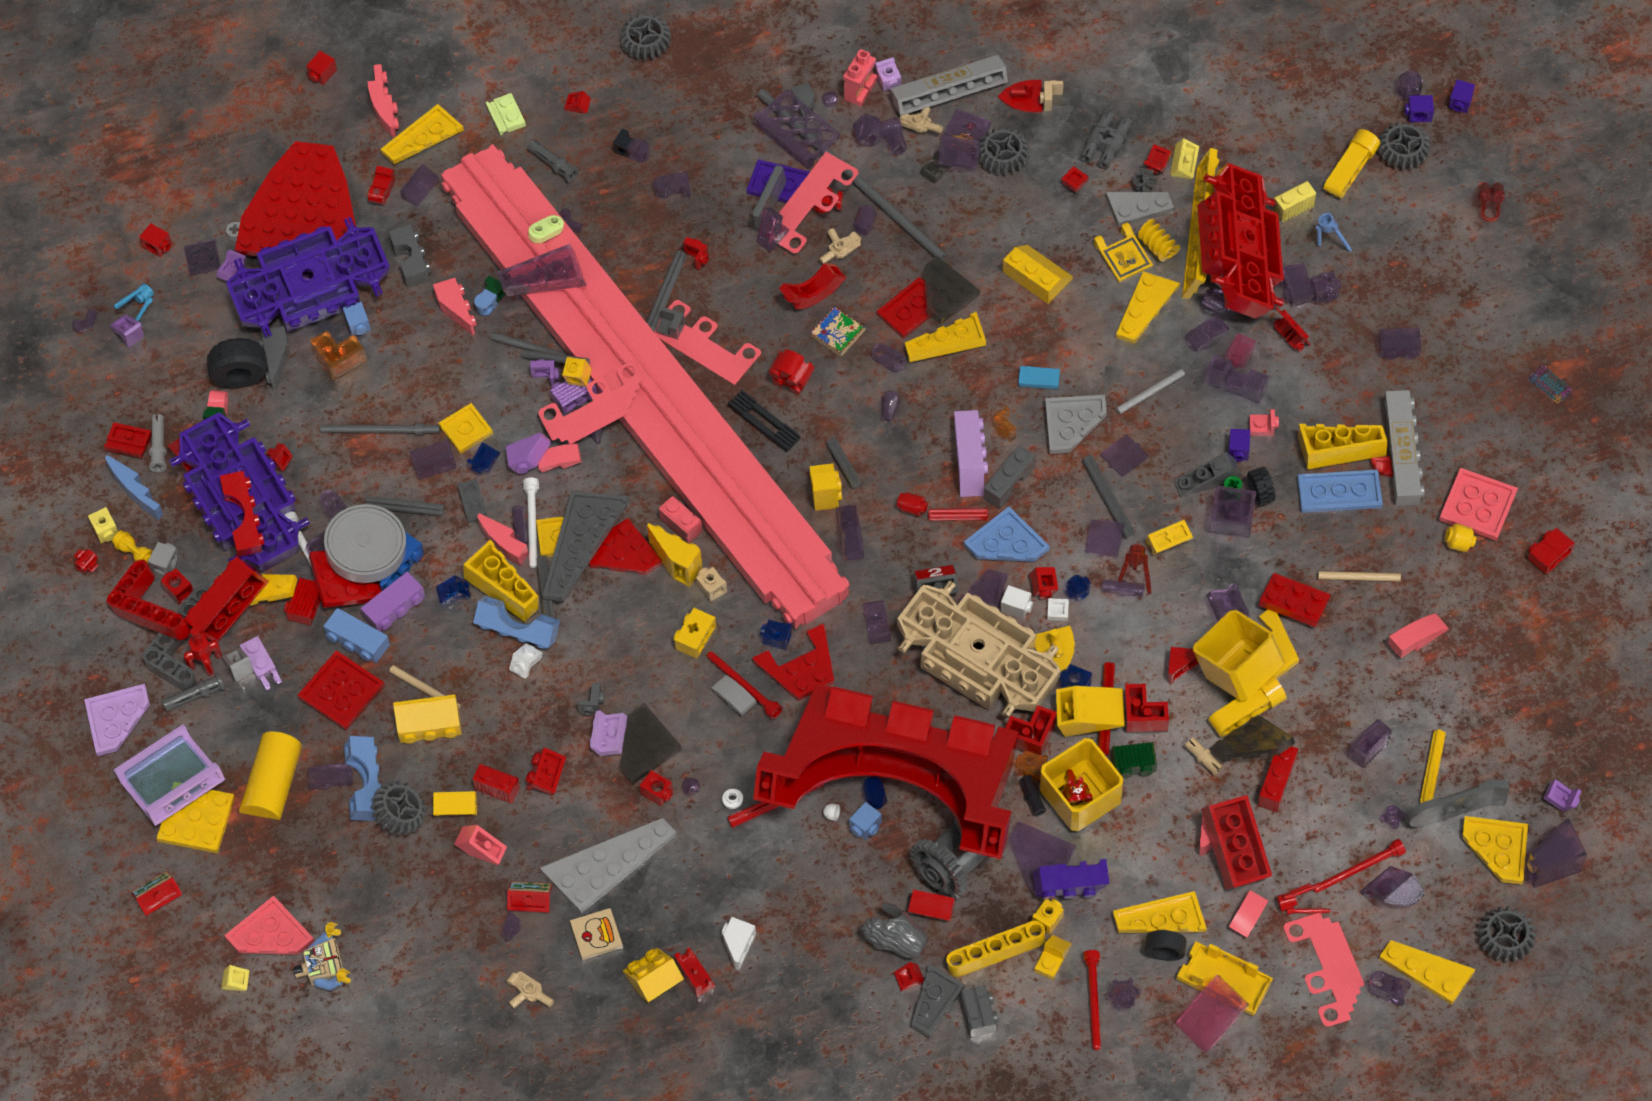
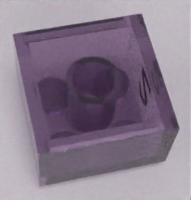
M1216 486L1210 533L1250 538L1256 491Z

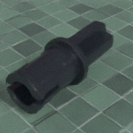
M1031 775L1023 776L1020 782L1026 794L1025 799L1029 801L1034 816H1040L1046 812L1040 797L1041 792L1037 790Z

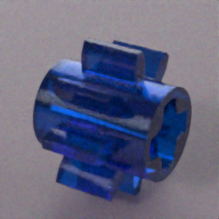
M1074 575L1067 581L1068 586L1066 588L1068 590L1066 592L1071 599L1075 597L1078 600H1082L1090 594V585L1092 583L1087 576L1082 578L1080 575Z

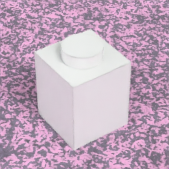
M1008 585L1001 601V612L1024 619L1026 613H1030L1034 602L1031 601V593Z

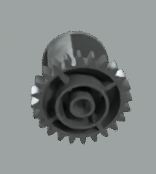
M955 818L954 824L934 842L931 839L928 841L925 838L923 840L920 839L911 848L910 854L912 856L910 859L914 861L912 865L918 868L916 872L922 875L921 879L926 880L928 886L931 885L934 891L938 890L940 895L944 894L947 897L958 899L967 890L968 884L966 882L968 879L966 875L983 859L989 856L964 851L957 858L951 852L961 843V829Z

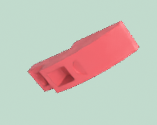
M381 64L374 65L375 81H367L372 107L382 127L391 137H396V129H399L398 117L395 118L394 116L395 113H398L397 102H393L392 95L388 93V87L384 86V83H388L387 72H383Z

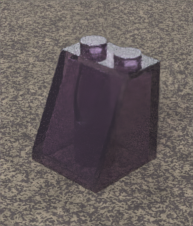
M1569 818L1565 819L1531 852L1525 875L1528 882H1532L1534 888L1582 871L1587 854Z

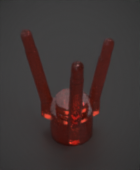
M1133 544L1130 546L1117 581V586L1121 585L1129 562L1133 565V570H1137V565L1143 563L1148 594H1151L1148 556L1145 555L1146 548L1143 545Z

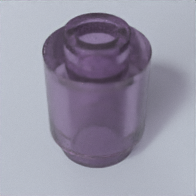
M864 205L858 208L854 221V231L856 233L868 235L872 231L877 212L872 206Z

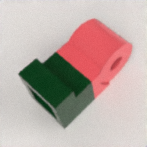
M210 391L207 408L203 413V420L217 413L226 417L228 409L227 391Z

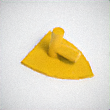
M1071 626L1036 634V651L1047 652L1052 644L1059 648L1053 656V660L1060 670L1064 672L1074 655L1075 642Z

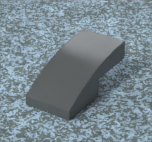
M477 479L458 483L467 521L478 520L477 516L479 513L487 517Z

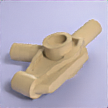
M929 107L922 109L920 114H905L898 119L901 126L913 129L918 133H923L927 130L941 133L943 130V126L931 123V118L927 117L930 112Z
M830 229L828 234L833 243L829 245V252L820 257L819 261L823 265L834 257L836 259L844 258L861 245V237L854 231L848 237L839 239L835 229Z
M513 972L506 980L509 985L514 986L520 992L508 1002L513 1009L525 999L530 1002L539 1000L548 1007L553 1005L554 1000L542 992L541 984L523 972Z

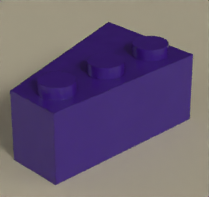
M1100 859L1098 864L1087 865L1086 861H1083L1077 866H1066V864L1041 866L1033 872L1036 897H1043L1045 900L1054 899L1056 896L1070 899L1075 898L1076 895L1091 898L1095 897L1098 892L1110 884L1106 859Z

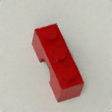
M1278 742L1259 795L1258 807L1278 813L1288 779L1291 777L1297 760L1299 748Z

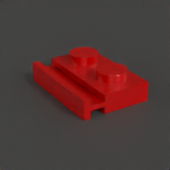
M113 422L104 448L106 451L143 459V454L147 449L152 432L151 430Z

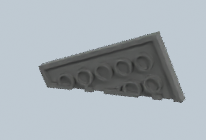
M571 491L542 595L544 599L565 600L629 504V496Z

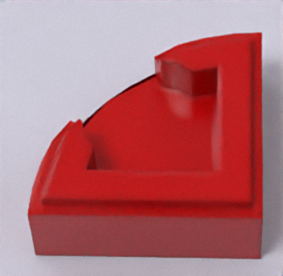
M1391 456L1373 457L1370 459L1372 468L1374 470L1378 469L1380 475L1385 477L1393 476Z

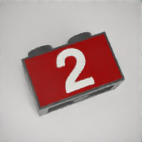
M954 564L913 571L916 592L919 591L922 585L943 589L948 581H952L956 587H954L950 594L959 593L958 578Z

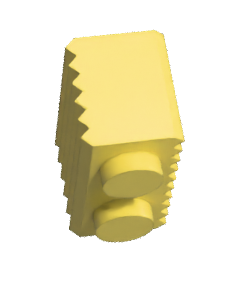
M1305 181L1274 197L1276 203L1272 209L1278 213L1281 222L1288 221L1291 217L1298 216L1301 212L1314 207L1316 192L1309 182Z

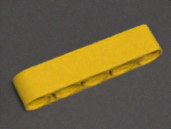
M1031 921L954 950L947 955L948 972L953 977H961L1040 947L1046 939L1045 927L1040 921ZM1034 932L1040 933L1037 936L1032 935ZM1020 940L1018 943H1013L1012 941ZM994 947H999V948H1001L1000 950H997V951L992 950V948H994ZM973 955H980L981 957H979V958H973L972 956H973ZM955 962H960V963H961V964L958 965V966L952 965V964L955 963Z

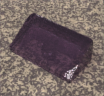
M421 164L401 189L402 199L418 207L440 178L428 167Z

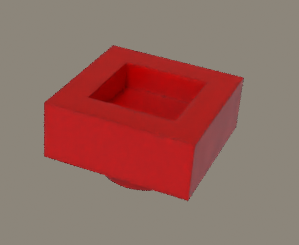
M1073 166L1061 178V183L1077 193L1088 182L1089 176Z

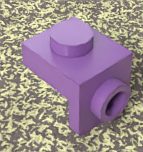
M229 249L226 254V260L217 270L216 277L228 281L237 273L233 261L237 259L238 262V258H241L245 267L246 256Z
M539 359L530 361L532 378L550 377L551 387H553L556 380H559V368H555L554 360Z
M1555 779L1550 782L1543 799L1564 812L1578 805L1581 790L1578 788L1570 790Z

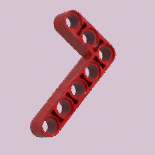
M145 560L135 561L108 595L107 603L120 618L177 640L187 638L191 633V628L181 614L140 599L154 581L155 574Z

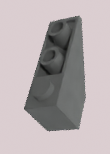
M284 326L270 329L273 336L269 337L268 335L266 339L261 331L262 339H259V343L265 350L267 357V367L269 370L265 373L267 383L272 384L273 390L277 389L290 354Z
M1224 452L1174 481L1180 496L1186 497L1224 486L1226 478L1230 476L1239 478L1242 474L1236 459L1229 453Z

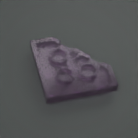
M1019 821L1010 837V844L1028 888L1033 895H1036L1033 872L1041 866L1066 864L1068 866L1076 850V845Z

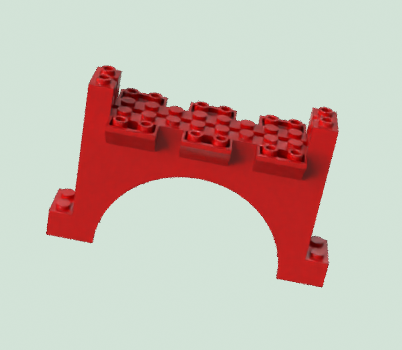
M816 684L785 756L763 752L757 765L753 800L795 809L801 798L815 787L843 777L881 776L911 783L935 795L953 812L961 829L960 850L1001 859L1007 844L1012 811L997 807L1014 764L1019 731L998 727L994 737V724L957 715L953 717L950 731L932 727L934 710L893 701L889 716L871 712L872 695L834 686L829 687Z

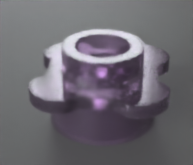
M1394 805L1388 806L1386 813L1381 815V821L1387 822L1393 829L1399 828V823L1406 818L1405 812H1402L1400 808Z

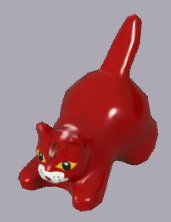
M1068 769V782L1065 783L1062 789V795L1071 806L1077 803L1093 801L1090 789L1083 778L1079 777L1077 779L1072 769Z

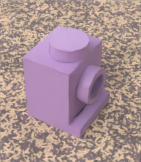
M893 57L875 63L876 75H878L883 91L891 90L890 88L901 85V75Z

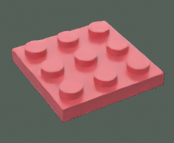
M1460 468L1439 521L1450 525L1458 523L1471 527L1475 534L1497 541L1518 488Z

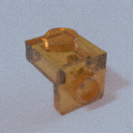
M1006 406L994 415L993 429L997 431L1001 438H1006L1012 442L1016 438L1017 427L1008 421L1010 418V408Z

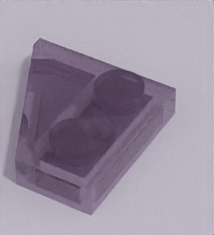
M987 569L982 574L981 579L971 586L968 593L980 597L984 603L998 609L1008 574ZM962 595V596L960 597L959 603L961 602V600L964 598L965 595Z

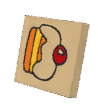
M611 908L570 920L582 961L623 948Z

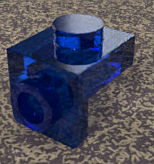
M482 442L473 459L468 458L467 462L472 465L471 469L480 474L482 471L490 473L501 452Z
M455 575L436 586L440 604L444 606L460 597L465 599L471 598L469 583Z

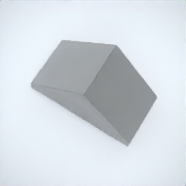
M241 648L222 656L235 682L254 673L249 657Z

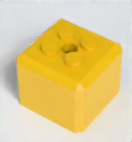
M1238 610L1229 611L1193 645V652L1205 678L1240 701L1248 700L1284 665L1283 656L1272 632Z
M1084 738L1042 765L1040 792L1071 831H1080L1121 804L1123 777L1092 739ZM1068 769H1072L1077 779L1079 777L1083 778L1090 789L1093 801L1077 803L1071 806L1062 795V789L1065 783L1068 782Z

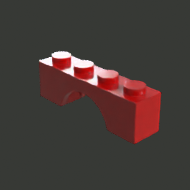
M244 471L220 475L225 501L237 504L245 514L242 524L232 532L237 556L241 557L262 552L261 545H264L262 533H258L256 527L260 526L258 514H253L252 508L256 507L254 496H249L248 489H251L249 477H245Z

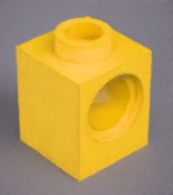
M567 357L562 376L569 385L587 387L592 368L586 359Z

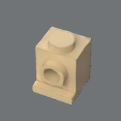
M714 567L710 569L703 568L698 572L696 577L697 585L710 602L727 593L726 581L721 578Z

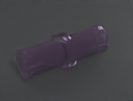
M520 505L512 507L514 520L512 529L515 531V538L528 546V523L525 520V507Z
M1104 579L1102 592L1119 593L1120 596L1127 594L1143 597L1145 584L1129 583L1127 580H1122L1121 582Z

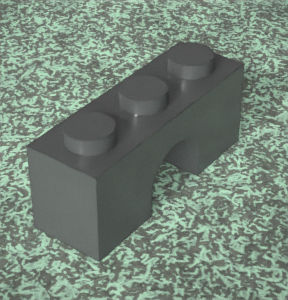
M411 224L389 230L390 241L396 257L405 254L410 255L408 259L400 261L401 271L407 288L430 281L428 273L431 272L428 261L424 262L423 257L426 256L423 246H418L417 242L420 239L417 230L413 231Z
M1019 445L985 485L984 500L1000 510L1012 496V490L1019 479L1024 481L1035 468L1036 455Z

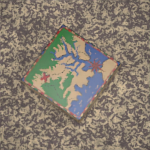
M834 306L810 332V337L842 357L863 334L865 326Z

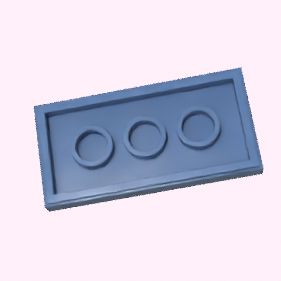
M1378 469L1297 475L1301 513L1382 508L1383 506Z

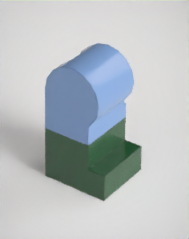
M489 275L484 281L486 288L474 299L476 312L481 316L491 314L507 293L505 283Z

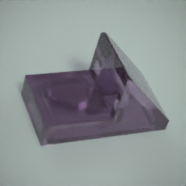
M771 207L764 209L756 241L769 251H772L789 232V229L782 224L783 216Z

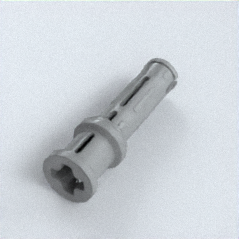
M155 414L151 417L152 447L149 449V455L151 456L149 469L152 472H163L167 469V464L165 463L167 450L164 447V416L158 414V420H156Z

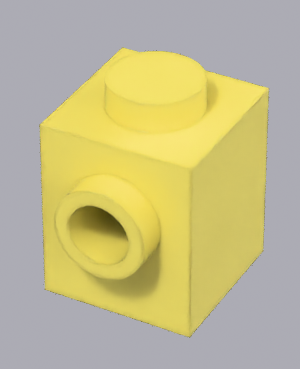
M105 507L88 515L100 543L111 541L118 530L108 509Z

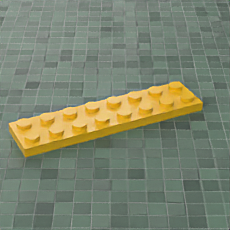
M1213 148L1209 149L1196 167L1182 298L1190 299L1194 293L1196 294L1199 286L1204 284L1206 280V273L1202 272L1197 205L1215 192L1212 184L1203 181L1205 174L1215 177V170L1219 164V158H1217L1218 150Z

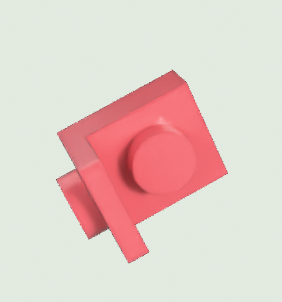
M1270 409V415L1249 416L1250 436H1274L1275 428L1279 427V417L1275 416V409Z

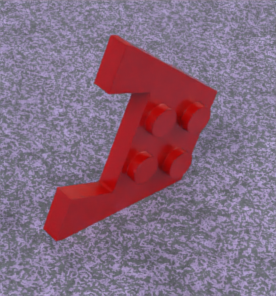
M823 624L807 631V636L815 649L781 666L776 664L769 650L752 657V662L757 667L759 666L766 675L777 681L779 686L797 701L811 696L816 684L825 686L835 684Z

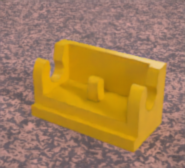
M1182 520L1149 534L1145 543L1147 546H1151V554L1154 556L1164 550L1193 539V536L1185 520Z
M434 792L433 815H477L476 792Z

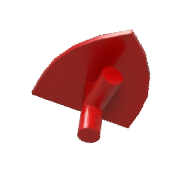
M1026 80L1015 83L1004 89L998 95V98L1006 105L1019 111L1042 112V103H1040L1042 80Z

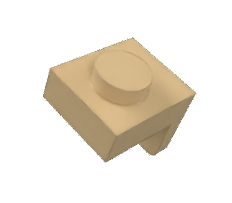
M1044 81V90L1040 92V103H1044V111H1052V95L1063 94V81Z

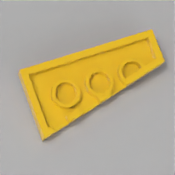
M1143 271L1118 328L1116 338L1135 344L1148 328L1149 323L1153 318H1156L1161 308L1171 299L1173 293L1180 288V283Z
M977 312L970 314V317L964 320L960 318L954 321V324L946 328L944 326L939 327L932 334L926 333L905 342V350L909 362L986 346V339Z

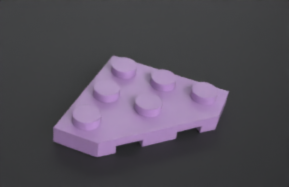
M145 684L84 699L97 756L118 751L148 709L150 703Z

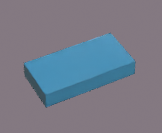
M1020 366L1019 387L1058 389L1060 369Z

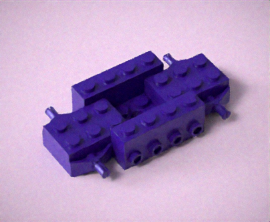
M348 217V220L347 218L344 219L347 232L338 241H336L331 226H322L310 234L303 233L294 240H284L275 247L261 249L257 253L260 268L246 269L241 258H238V262L237 259L234 260L237 273L226 282L242 327L261 328L266 339L268 335L269 337L273 336L268 325L278 313L286 332H290L343 312L344 307L348 308L359 303V293L355 285L371 286L375 297H379V294L380 296L383 295L379 283L390 271V266L374 228H357L352 218ZM306 271L314 274L313 278L309 280L304 279L302 276Z
M217 413L181 432L179 455L168 461L172 468L182 462L195 468L183 475L184 482L182 484L186 492L191 494L197 510L200 509L204 522L207 526H210L213 531V537L217 543L221 544L224 551L235 546L232 532L242 524L245 514L237 504L225 501L220 475L244 471L245 477L250 479L251 489H248L249 496H254L256 507L252 508L253 514H258L260 526L256 527L258 533L263 535L264 545H261L262 552L239 558L263 572L297 553V550H299L298 532L300 529L310 525L307 517L295 522L285 516L288 512H295L294 502L296 499L291 490H286L284 486L286 482L281 474L277 475L275 472L276 466L271 457H266V449L261 441L257 442L255 437L239 445L240 431L251 426L248 419L246 418L236 424L224 415ZM235 555L234 557L228 559V561L230 562V561L233 560L237 555Z

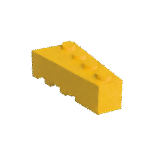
M1299 424L1298 439L1307 469L1386 456L1387 438L1382 425L1346 427L1345 425L1337 424V427H1324V424H1316V426Z
M491 539L463 564L464 579L489 597L504 601L505 608L522 621L526 622L538 610V595L524 578L518 575L513 565L506 561L505 556L496 549Z

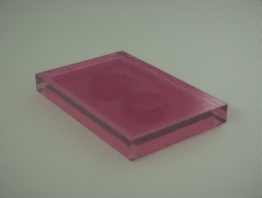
M1216 975L1175 1023L1205 1052H1208L1248 1007L1249 1003L1220 975Z

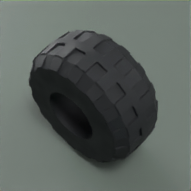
M231 338L214 345L207 355V367L210 378L219 386L230 389L252 386L265 376L267 371L266 352L259 343L251 339Z

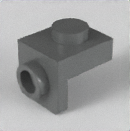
M592 683L590 701H578L579 713L591 716L600 710V703H604L605 691H601L600 683Z

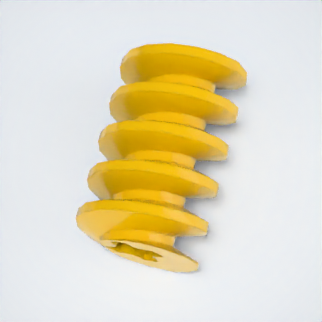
M1150 219L1139 230L1138 238L1148 246L1150 251H1153L1155 256H1158L1160 261H1167L1179 252L1180 245H1175L1176 241L1174 239L1170 240L1171 236L1169 234L1165 235L1166 231L1160 229L1161 225L1159 223L1155 224V219Z

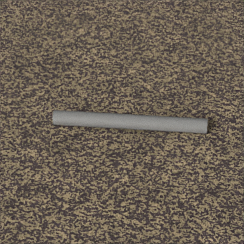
M1179 369L1116 407L1117 413L1119 415L1185 376L1184 371Z

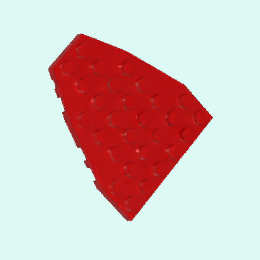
M295 141L269 171L241 216L235 252L242 255L257 256V253L265 247H275L284 240H294L298 235L303 233L310 234L322 226H331L336 241H338L347 232L344 219L347 218L348 220V217H351L356 226L347 180L334 146Z

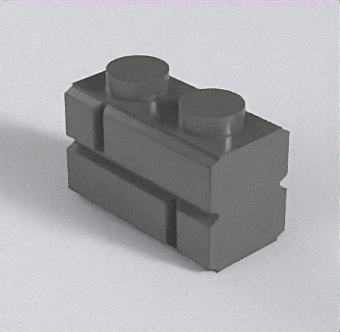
M985 985L962 990L961 1001L970 1036L976 1037L982 1034L994 1033L996 1031V1024H999L997 1011H992L991 1005L994 1004L992 992H987Z

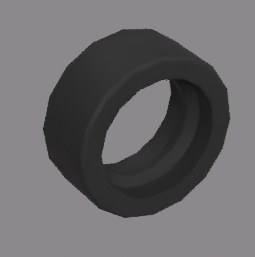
M1169 930L1149 932L1146 935L1145 953L1157 960H1180L1185 956L1186 937Z

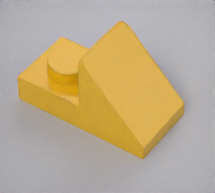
M1052 935L1044 944V951L1034 968V972L1054 980L1072 943Z

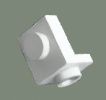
M524 644L513 653L509 670L523 678H527L530 668L541 660L543 652L535 649L533 646Z

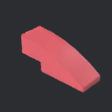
M479 513L477 516L478 523L488 541L491 539L496 549L501 551L505 558L521 566L528 556L527 544L515 539L513 529Z
M1436 613L1410 623L1390 635L1388 645L1402 658L1411 651H1418L1446 632L1448 627Z

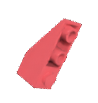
M456 278L433 284L440 310L471 335H475L474 327L477 324L474 315H469L468 311L471 309L468 300H464L462 295H465L462 284H457Z

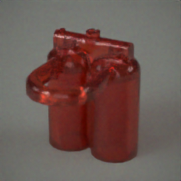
M1481 182L1477 187L1478 199L1482 202L1481 216L1487 222H1494L1500 217L1501 203L1506 198L1505 189L1501 183H1494L1490 186L1487 182ZM1489 201L1497 203V207H1495L1496 215L1492 218L1485 215L1486 203Z

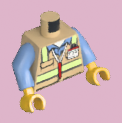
M327 923L325 931L303 952L305 963L293 966L296 978L308 975L312 986L328 991L335 989L343 983L349 984L351 982V979L346 977L347 974H350V971L342 967L335 938H333V936L341 934V930L334 929L338 925L337 923Z

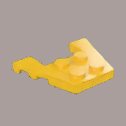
M1268 609L1259 616L1258 620L1266 629L1272 632L1283 656L1284 665L1273 675L1278 679L1298 664L1299 658L1277 612Z

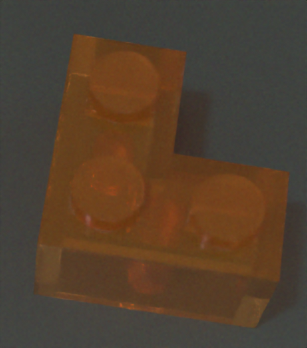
M325 331L310 340L314 354L333 380L367 361L365 350L355 335L337 344L329 332Z

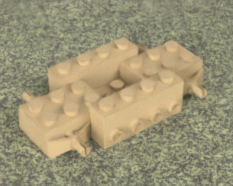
M948 581L943 589L922 585L897 619V626L904 636V641L898 647V650L905 654L911 645L927 646L921 653L920 668L987 710H990L1002 692L1008 702V705L1001 713L1005 718H1009L1014 709L1035 712L1037 705H1042L1058 683L1061 670L1054 662L1053 656L1059 648L1052 644L1047 652L1035 651L1036 634H1034L1033 630L1021 626L1014 618L1003 615L996 607L987 605L976 595H971L967 592L957 606L950 597L951 591L956 587L952 581ZM981 642L985 647L977 650L973 647V644Z

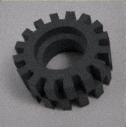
M1263 466L1248 471V485L1255 503L1261 506L1275 501L1274 484L1266 467Z

